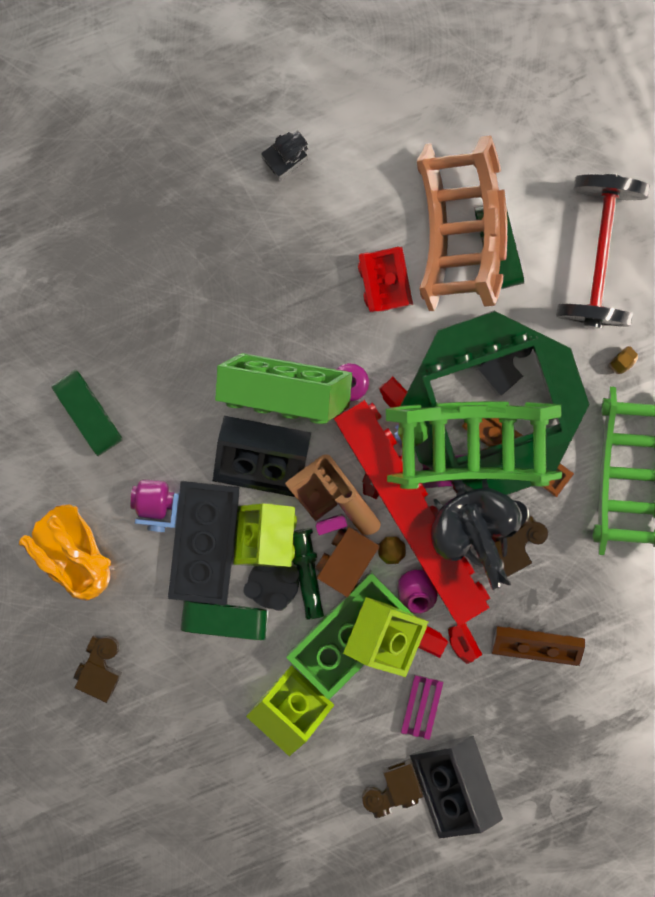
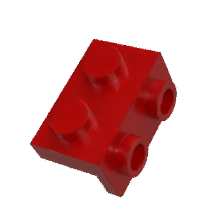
M397 246L377 252L359 254L358 271L364 281L365 291L363 297L370 312H384L413 305L402 247Z

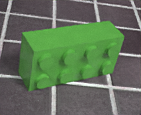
M241 353L217 366L215 401L225 402L226 406L231 408L247 406L254 408L253 410L258 413L274 411L281 413V416L294 419L301 416L310 418L309 421L312 423L325 424L350 407L352 372Z
M372 571L353 588L348 598L345 596L287 653L286 658L328 700L364 666V664L343 654L365 598L388 604L413 615Z

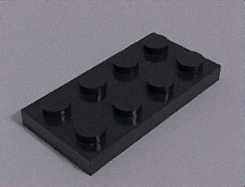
M181 481L168 599L227 605L240 487Z

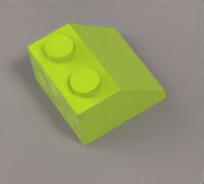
M263 503L238 506L233 565L291 567V561L295 555L293 545V532L297 525L295 507Z
M366 597L343 654L366 666L406 677L429 621Z
M291 665L260 698L246 717L290 757L307 742L334 707V704Z

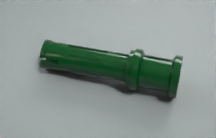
M312 528L294 530L293 532L295 555L292 562L300 571L299 582L306 620L324 617L314 563L318 557L317 553L313 551L311 540Z

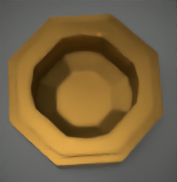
M627 346L612 359L609 366L616 374H622L633 367L638 359V354L631 346Z
M385 536L379 543L378 557L386 564H399L406 556V545L397 536Z

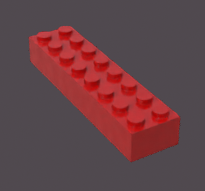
M364 400L335 417L334 421L459 627L489 609L490 607L486 601L491 598L482 583L479 581L475 583L470 575L474 574L475 571L465 556L461 560L448 561L436 553L432 544L431 529L438 509L434 505L428 506L424 499L428 496V493L423 484L419 483L418 488L402 489L398 483L387 482L388 475L403 473L402 454L398 456L393 446L398 443L389 428L383 431L377 421L382 416L375 404L372 402L368 405Z

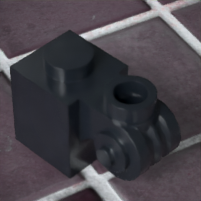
M298 130L294 133L288 132L287 134L279 135L275 139V143L261 153V157L277 179L281 181L308 160L305 153L309 150L307 147L308 143Z
M531 346L481 363L476 372L498 397L502 396L523 377L513 364L514 357L525 358L531 354L533 348Z

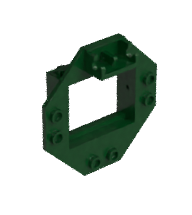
M493 310L437 330L400 407L421 405V408L436 407L437 401L430 383L431 380L532 346L550 403L561 405V417L556 418L557 424L546 428V470L556 471L590 404L570 347ZM425 421L429 427L428 438L414 448L419 463L433 469L432 424H429V421ZM445 427V468H468V454L458 458L455 457ZM532 432L514 438L515 468L534 469ZM502 443L480 450V468L503 467ZM462 479L465 485L473 489L483 488L482 479ZM487 479L489 488L506 495L532 487L531 481Z

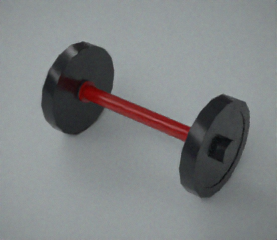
M584 174L575 177L573 190L585 195L604 198L590 304H558L556 317L584 323V327L601 329L602 325L616 327L631 326L632 313L602 306L616 200H645L649 196V184L615 174Z

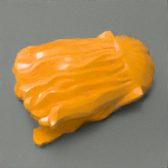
M71 504L56 506L41 518L40 521L35 522L32 538L27 535H23L20 538L19 545L25 548L30 557L35 560L37 566L44 572H47L49 578L63 586L71 597L88 601L99 596L109 585L111 578L109 566L111 561L109 558L101 555L91 528L80 516L77 506H72Z

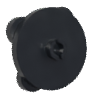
M292 564L291 567L254 566L249 574L248 582L244 586V594L264 608L282 611L295 598L298 592L300 571Z

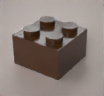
M350 525L345 530L341 528L337 531L331 541V544L335 547L330 555L324 552L315 568L319 571L317 579L347 598L380 547L377 542L361 534Z

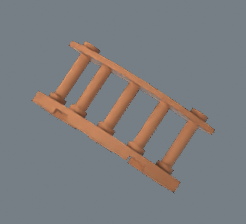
M492 136L480 137L472 153L443 157L435 156L431 143L425 144L417 159V169L422 175L427 196L430 241L426 271L419 288L420 296L425 300L429 311H435L440 295L473 292L480 295L484 307L495 306L504 277L503 274H499L500 261L506 260L507 208L505 190H499L496 173L501 172V167ZM474 165L477 169L480 185L443 189L439 169ZM482 198L484 208L482 220L447 223L445 201ZM484 232V246L481 253L447 256L448 235ZM480 265L478 276L475 280L443 283L446 268Z

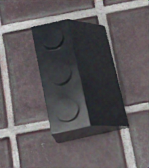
M224 415L217 442L212 481L295 497L285 483L305 468L312 432Z
M474 736L452 739L409 755L439 839L483 833L503 820Z

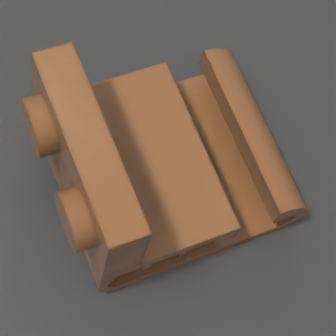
M330 455L320 456L285 483L315 522L339 505L361 534L372 535L380 529L381 523Z

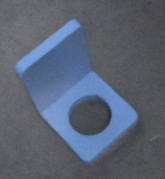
M174 493L171 522L136 518L135 524L148 525L147 530L155 532H165V527L176 528L179 493Z

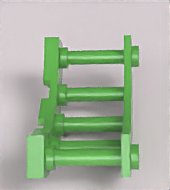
M610 386L608 398H603L601 410L602 416H606L599 485L598 525L594 524L593 542L598 543V555H605L607 540L653 544V547H655V529L654 532L608 528V511L648 514L655 518V500L653 503L608 500L609 478L654 481L655 485V470L610 466L612 445L655 448V436L613 433L616 414L655 417V405L617 402L616 387Z
M505 401L436 403V407L421 408V405H410L385 409L386 421L397 422L398 426L402 428L403 473L388 475L387 482L398 483L402 489L418 488L419 483L459 479L531 481L532 486H548L549 481L562 478V472L546 470V425L549 424V419L561 417V405L526 402L525 406H513ZM482 418H499V422L502 423L503 467L480 468L479 423L482 422ZM448 419H464V422L467 423L468 468H445V424L448 423ZM517 419L530 420V424L533 425L534 469L515 468L514 423L517 422ZM429 421V424H432L433 470L415 471L414 427H417V422Z

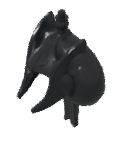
M462 479L453 480L451 485H453V490L456 492V497L448 501L444 506L437 499L433 500L439 510L431 529L432 544L436 553L448 561L461 560L466 556L475 565L483 567L492 590L500 588V583L510 586L511 582L505 574L503 562L499 557L491 535L500 538L502 556L506 557L507 538L515 535L521 527L522 515L518 505L508 495L489 488L487 479H482L483 488L471 491L465 489ZM471 545H473L479 559L471 552Z

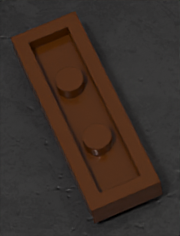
M499 626L496 628L492 644V654L574 666H580L585 650V638Z

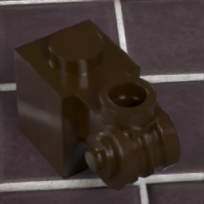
M529 515L527 522L521 525L515 535L507 538L506 557L502 556L500 538L491 536L495 542L499 557L503 562V569L507 577L532 564L525 550L528 541L540 545L548 538L547 527L536 521L532 515Z
M93 635L85 651L90 653L86 664L80 662L73 679L77 680L75 689L105 703L110 700L122 675V672L109 667L106 663V659H112L119 652L120 645L115 637L104 636L98 638Z
M411 759L382 768L387 782L385 790L381 792L378 787L369 786L362 794L363 805L366 810L373 813L374 818H381L390 814V808L402 805V808L414 806L419 803L418 799L423 797Z

